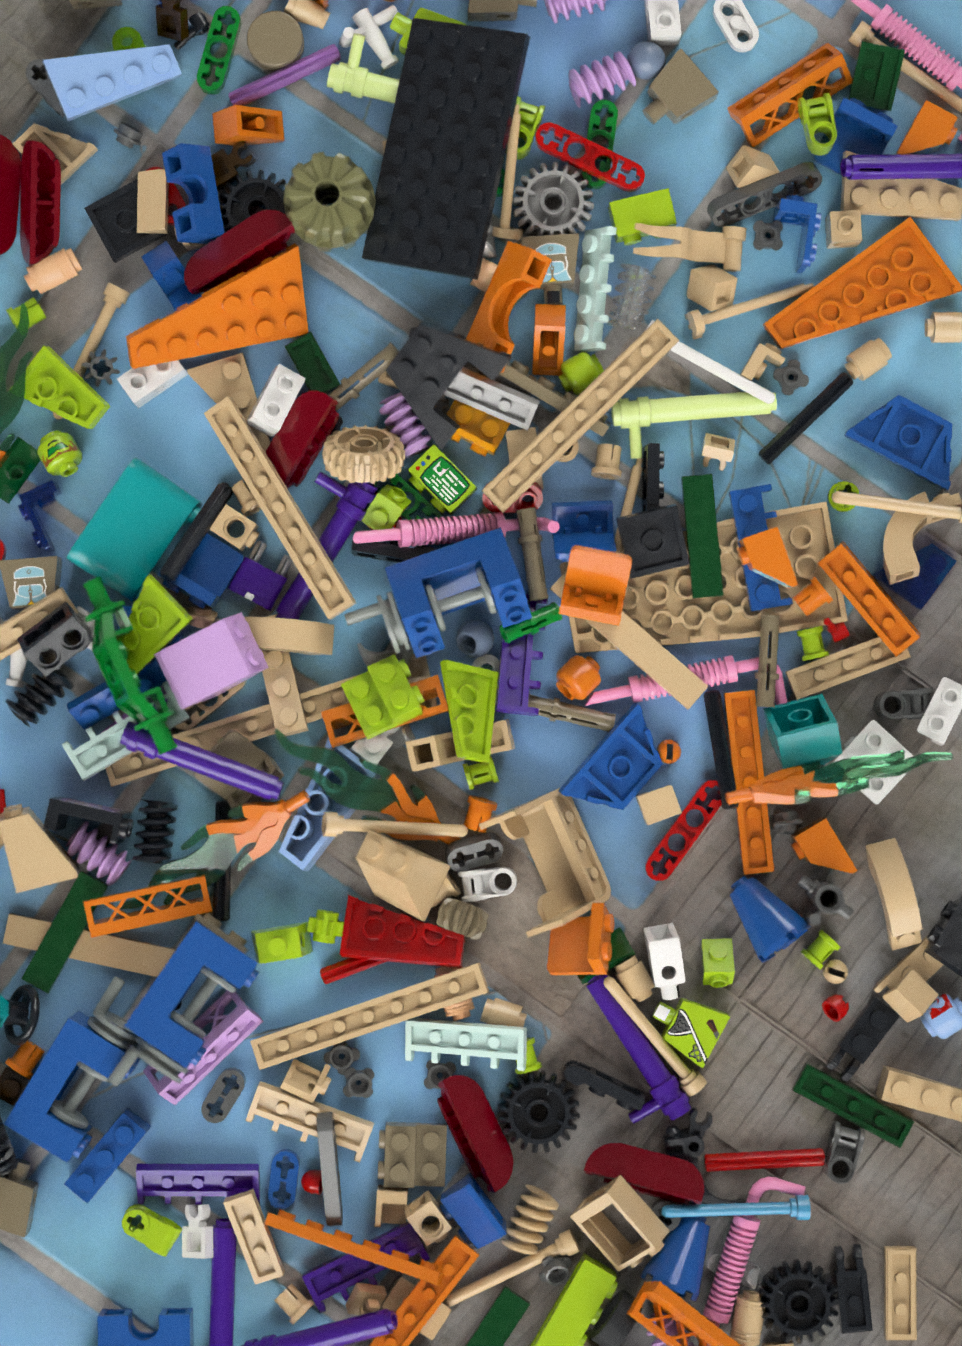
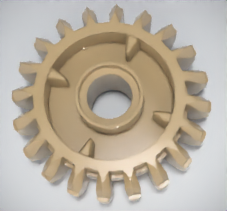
M354 425L353 428L344 427L342 431L336 430L333 432V435L327 436L322 450L325 470L330 472V476L338 477L340 481L349 480L351 484L354 482H360L361 484L366 482L374 484L375 481L385 482L387 478L392 479L401 472L405 461L404 444L400 441V437L389 432V429H379L378 426L367 427L365 425L364 427H357Z

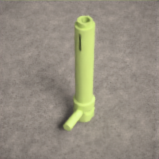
M354 33L348 63L331 64L327 87L333 88V92L343 94L345 91L351 93L352 97L362 99L365 96L395 104L400 79L371 73L368 68L360 67L365 36Z
M747 392L649 399L646 396L637 397V400L629 401L628 398H621L611 407L613 426H620L621 429L629 428L631 459L643 458L641 427H650L651 423L770 414L771 411L777 409V399L775 392H773L775 400L770 404Z

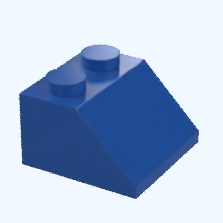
M468 1173L441 1194L440 1201L442 1204L439 1206L441 1211L449 1221L453 1218L461 1227L458 1233L468 1245L473 1243L476 1249H479L507 1234L506 1220L471 1173Z

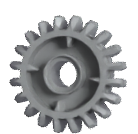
M553 162L552 170L550 171L547 170V165L542 163L540 174H538L535 168L529 170L532 180L524 175L520 178L521 183L525 187L516 186L514 192L522 197L513 198L512 204L520 206L513 211L514 217L524 216L519 220L518 227L523 228L529 225L526 230V236H531L535 231L538 233L537 236L566 233L576 234L574 227L582 232L585 230L586 226L581 220L590 221L592 215L584 210H592L594 208L593 202L585 200L590 199L593 196L592 190L582 191L588 186V181L584 179L577 182L580 177L578 170L570 176L568 174L570 165L566 164L562 172L558 171V162ZM550 197H555L560 200L561 207L557 210H550L545 206L544 202Z

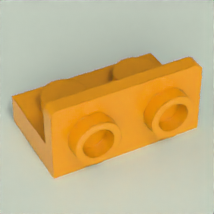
M457 400L453 401L446 414L460 425L451 440L459 443L460 439L470 443L469 449L483 457H486L487 453L494 456L505 436V431L508 430L511 424Z

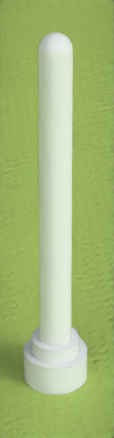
M654 320L650 322L647 329L655 322ZM680 341L671 349L672 352L767 404L774 402L775 395L771 391Z

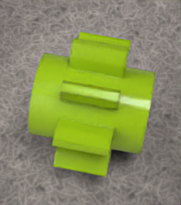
M317 910L316 917L310 916L308 919L307 932L313 933V941L335 944L336 936L342 937L344 921H338V912Z

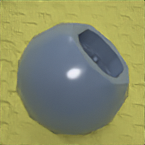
M646 40L632 47L628 55V62L631 65L634 76L644 80L657 77L665 66V54L661 46Z
M479 619L463 623L458 629L456 636L458 648L471 658L482 657L489 653L495 639L491 627Z

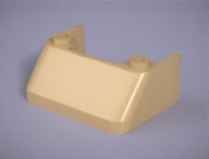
M560 788L479 824L480 829L483 830L500 823L502 831L510 839L517 840L523 837L547 893L539 897L537 910L543 923L526 931L528 937L565 925L591 910L592 903H603L611 895L609 881L571 796L562 795L558 791Z

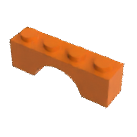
M508 241L466 340L476 344L479 342L484 344L486 348L511 355L515 346L508 332L511 310L523 294L532 289L540 288L552 259L532 248Z

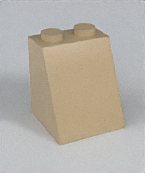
M15 804L3 808L4 812L0 814V831L16 893L78 878L77 866L74 860L67 855L65 849L51 832L43 829L44 824L30 807L22 808V804Z
M368 830L356 856V860L374 896L422 921L426 920L451 867L402 841Z

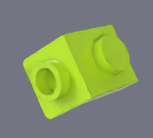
M387 484L377 493L366 510L362 522L373 530L392 529L412 501L406 497L403 490Z
M732 938L702 939L703 985L722 988L733 984L735 966Z

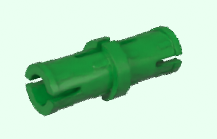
M552 602L545 607L531 612V619L505 628L500 625L501 636L508 644L529 633L534 635L539 632L540 628L562 620V615L559 614L560 608L557 603Z

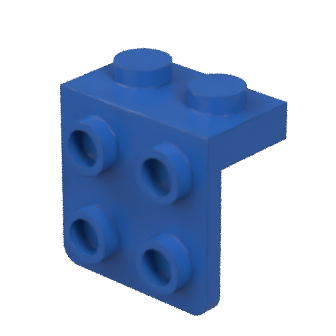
M844 97L834 114L837 130L835 143L828 154L823 156L813 154V160L841 175L840 165L843 159V152L850 151L859 155H882L898 125L892 123L893 119L884 113L877 112L875 114L865 109L866 105L855 98L848 100ZM826 134L823 135L820 141L821 144L829 142Z
M787 195L786 199L781 198L775 207L773 221L778 220L781 223L802 226L796 273L802 274L807 267L811 266V262L815 261L817 244L812 243V240L815 237V233L819 231L821 213H817V203L804 202L805 198L801 196Z
M612 500L552 503V520L559 524V530L556 533H552L556 559L569 562L571 548L575 545L616 553Z
M207 533L177 579L171 582L164 580L162 584L176 593L180 589L191 594L188 600L202 609L206 605L215 608L244 557L240 552Z

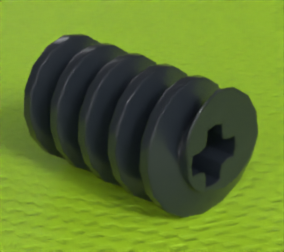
M60 669L53 671L46 677L33 673L31 676L35 684L31 685L24 682L23 686L26 693L23 694L16 690L14 694L18 701L16 703L9 699L5 701L13 714L28 727H30L28 721L34 724L39 722L37 713L42 715L48 713L45 704L52 707L57 704L53 695L60 698L65 696L62 686L70 690L74 687L72 681Z
M141 799L147 802L148 806L140 807L138 811L147 816L144 819L137 820V824L145 827V830L136 832L135 835L143 839V842L134 844V848L142 851V854L133 856L132 860L164 864L162 861L171 859L172 855L164 849L173 846V842L165 837L173 835L175 832L167 824L176 822V818L168 814V812L177 810L178 806L171 802Z

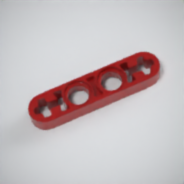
M544 123L537 129L535 141L541 151L623 191L635 192L643 185L645 172L638 163L555 123ZM549 131H553L554 138L562 142L563 136L567 137L568 139L564 143L563 151H557L560 144L554 141H550L548 145L545 144L544 137L541 134H548ZM573 143H579L585 148V154L578 159L572 158L568 154V147ZM600 156L610 158L612 168L607 172L599 171L595 166L596 159ZM617 164H623L620 171L629 174L631 170L636 171V178L639 181H632L631 184H627L626 176L618 173L617 179L613 178L612 176L616 172Z
M708 780L700 785L682 810V813L679 814L645 862V871L651 879L663 881L673 873L721 807L720 797L718 800L711 799L706 805L712 807L709 814L702 806L695 804L697 798L701 802L706 799L708 795L705 792L706 787L713 788L716 785L719 788L718 781ZM692 809L699 810L703 815L702 823L696 827H691L686 822V815ZM673 834H680L685 839V846L680 851H673L668 846L669 837ZM663 847L668 854L675 856L676 859L672 863L668 858L664 863V867L667 869L664 874L658 872L654 875L652 873L654 868L651 866V863L654 860L656 862L661 861L664 854L659 853V851Z

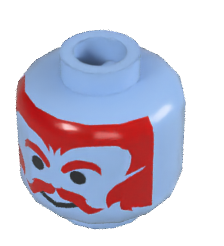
M945 993L938 996L920 1017L925 1028L933 1038L938 1036L941 1039H946L962 1029V1001L959 997L952 999L950 995Z

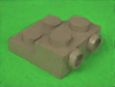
M386 1122L385 1130L379 1131V1149H385L384 1161H378V1179H384V1187H445L447 1124Z

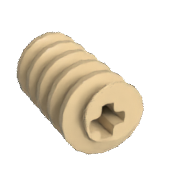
M525 1185L532 1193L531 1195L521 1194L520 1198L526 1203V1206L516 1205L515 1209L521 1214V1217H510V1220L516 1227L515 1229L507 1227V1233L511 1238L510 1240L501 1238L500 1242L516 1252L533 1255L538 1251V1247L534 1243H541L544 1239L540 1232H546L549 1228L545 1221H551L554 1217L550 1210H557L559 1204L544 1190L532 1185Z

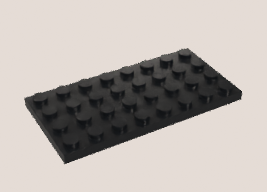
M413 18L375 193L374 218L367 230L362 259L478 280L529 46L530 36L528 34Z

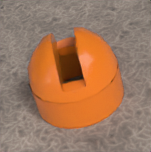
M664 740L657 746V751L663 763H675L681 756L680 745L674 740ZM667 744H673L672 759H666Z

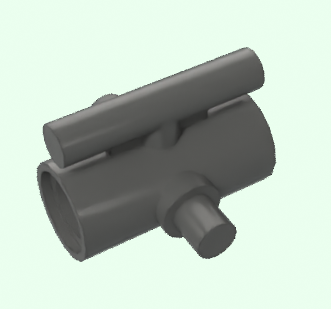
M805 874L800 877L797 884L806 890L805 894L812 905L809 909L806 908L801 912V917L812 925H818L821 922L820 914L822 912L833 913L834 915L838 913L846 920L852 915L854 910L845 904L846 900L839 887L826 881L812 880ZM825 890H829V901L827 903L821 904V893Z

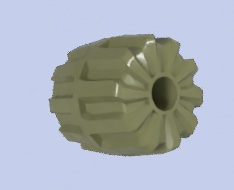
M324 151L313 153L311 161L305 164L298 162L291 170L292 176L284 189L285 214L294 226L295 233L305 243L316 246L320 251L331 252L333 248L344 247L347 250L355 246V242L363 234H367V230L374 218L376 204L373 186L364 170L358 167L350 157L341 153L334 157L326 156Z

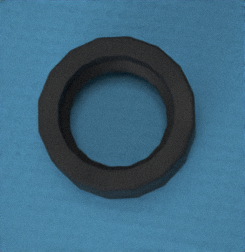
M621 1290L612 1298L592 1330L591 1339L600 1346H620L637 1322L627 1314L635 1297L625 1290Z

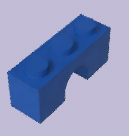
M181 143L163 152L167 183L179 184L184 188L189 199V205L172 212L177 242L206 244L224 234V227L210 146Z
M128 1107L64 1185L88 1203L151 1126Z
M163 1308L159 1314V1328L150 1333L142 1332L135 1327L132 1309H102L97 1316L98 1346L194 1345L193 1308Z

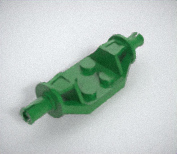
M101 577L84 583L83 587L94 607L92 613L85 617L86 622L94 621L92 652L117 707L140 723L134 726L135 731L144 728L145 730L149 729L159 755L178 747L166 724L167 718L175 714L174 709L169 711L160 687L140 693L138 689L141 687L139 677L134 670L130 671L126 659H128L126 648L122 642H117L116 640L134 630L123 608L126 606L125 601L111 602ZM113 614L116 617L120 630L114 631ZM147 698H152L157 710L147 701Z

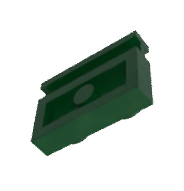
M861 41L848 100L855 98L863 102L867 107L891 111L905 50Z

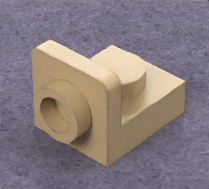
M759 343L740 375L751 381L753 378L759 380L767 367V364L763 362L764 359L780 367L785 361V358L780 355L782 351L772 344L766 343L764 346Z

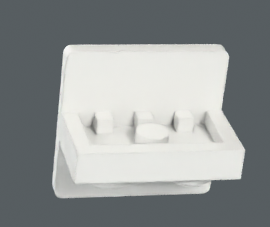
M871 720L856 737H851L843 745L845 747L842 751L843 754L839 755L832 765L874 804H879L917 763V759L875 720Z

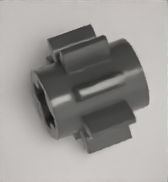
M105 349L102 350L99 357H96L91 351L89 356L92 361L90 363H82L81 365L88 368L89 371L84 379L91 377L96 379L95 387H99L101 380L104 379L109 385L113 384L109 376L120 373L119 370L113 369L112 364L116 362L117 357L109 360L106 357ZM100 360H103L104 366L108 367L109 371L104 372L99 377L97 376V370L93 369V364H98Z

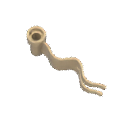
M635 223L636 230L659 238L678 240L680 244L633 247V254L648 257L683 258L694 262L722 263L724 271H741L742 245L746 241L747 228L725 226L722 227V232H706L692 230L687 227L651 226Z

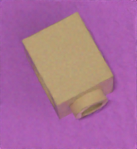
M861 210L829 212L825 218L827 249L857 247L862 241Z
M227 504L210 527L212 532L241 551L245 547L250 549L260 535L256 532L259 528L256 523ZM240 521L245 526L243 535L238 538L231 537L229 533L231 524Z
M429 1190L404 1207L406 1219L427 1246L433 1242L438 1243L445 1239L452 1229L451 1222L443 1214L439 1203ZM428 1216H435L437 1218L436 1222L431 1225L422 1223L424 1218Z

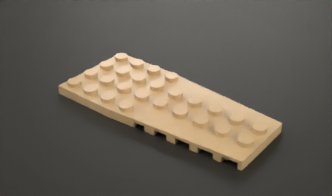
M827 501L775 510L777 517L766 519L768 530L778 526L798 582L797 586L789 589L778 584L781 600L784 598L793 599L796 594L811 583L810 579L814 576L833 599L830 604L826 602L809 616L804 614L794 600L791 605L750 611L742 563L737 552L739 546L733 518L717 522L723 596L692 599L689 565L632 579L629 577L622 611L662 646L760 637L761 615L780 616L779 633L824 626L823 621L825 618H829L834 624L847 622L843 593L818 564L822 558L835 549ZM683 531L685 545L688 554L686 531ZM569 562L560 564L561 575L567 570ZM568 616L575 653L619 650L582 618Z

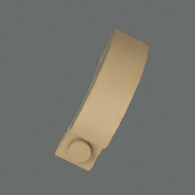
M926 491L908 499L909 501L961 507L962 505L959 493L950 495V493L940 494L934 497L933 501L929 502ZM899 511L893 514L887 525L883 542V566L889 585L919 576L920 565L913 548V539L926 525L946 518Z
M244 617L261 650L284 651L306 655H332L334 625L285 618Z
M509 719L494 722L490 754L515 749ZM452 732L405 742L412 772L467 760L456 757Z
M892 838L866 845L868 866L883 905L888 940L892 951L922 943L920 930L923 929L917 899L904 857L896 839Z

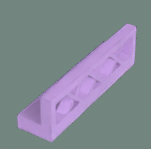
M227 990L193 1022L201 1029L208 1023H213L212 1031L202 1038L205 1040L202 1047L206 1049V1052L198 1064L194 1066L190 1063L187 1067L189 1070L187 1074L179 1073L178 1076L182 1079L181 1083L175 1082L166 1075L159 1080L155 1075L158 1070L151 1065H148L143 1072L157 1093L176 1105L247 1038L263 1020L245 1004L237 991L231 993ZM233 1000L237 1007L229 1015H223L224 1008Z

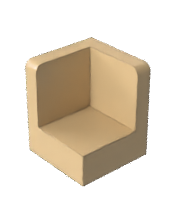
M745 145L741 147L725 167L738 188L779 173L769 154Z
M712 264L691 269L687 298L710 312L732 306L738 278Z
M672 785L636 795L646 825L682 813Z
M911 970L897 987L887 991L882 997L908 1023L922 1016L939 994L915 970Z
M378 1185L375 1227H381V1223H406L404 1207L407 1206L408 1188Z

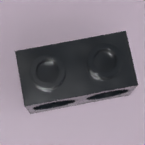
M65 601L18 637L17 640L23 654L46 677L53 671L60 669L76 653L84 651L93 641V635L88 625Z

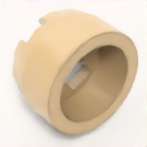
M831 959L823 966V976L832 984H840L848 976L847 966L838 959ZM830 967L844 972L843 976L840 977L828 973Z

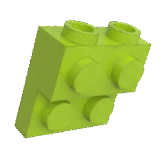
M395 654L368 666L367 672L341 684L367 740L423 714L420 703L424 702L422 694L417 685L410 686L407 677L411 676V672L405 660L398 661Z

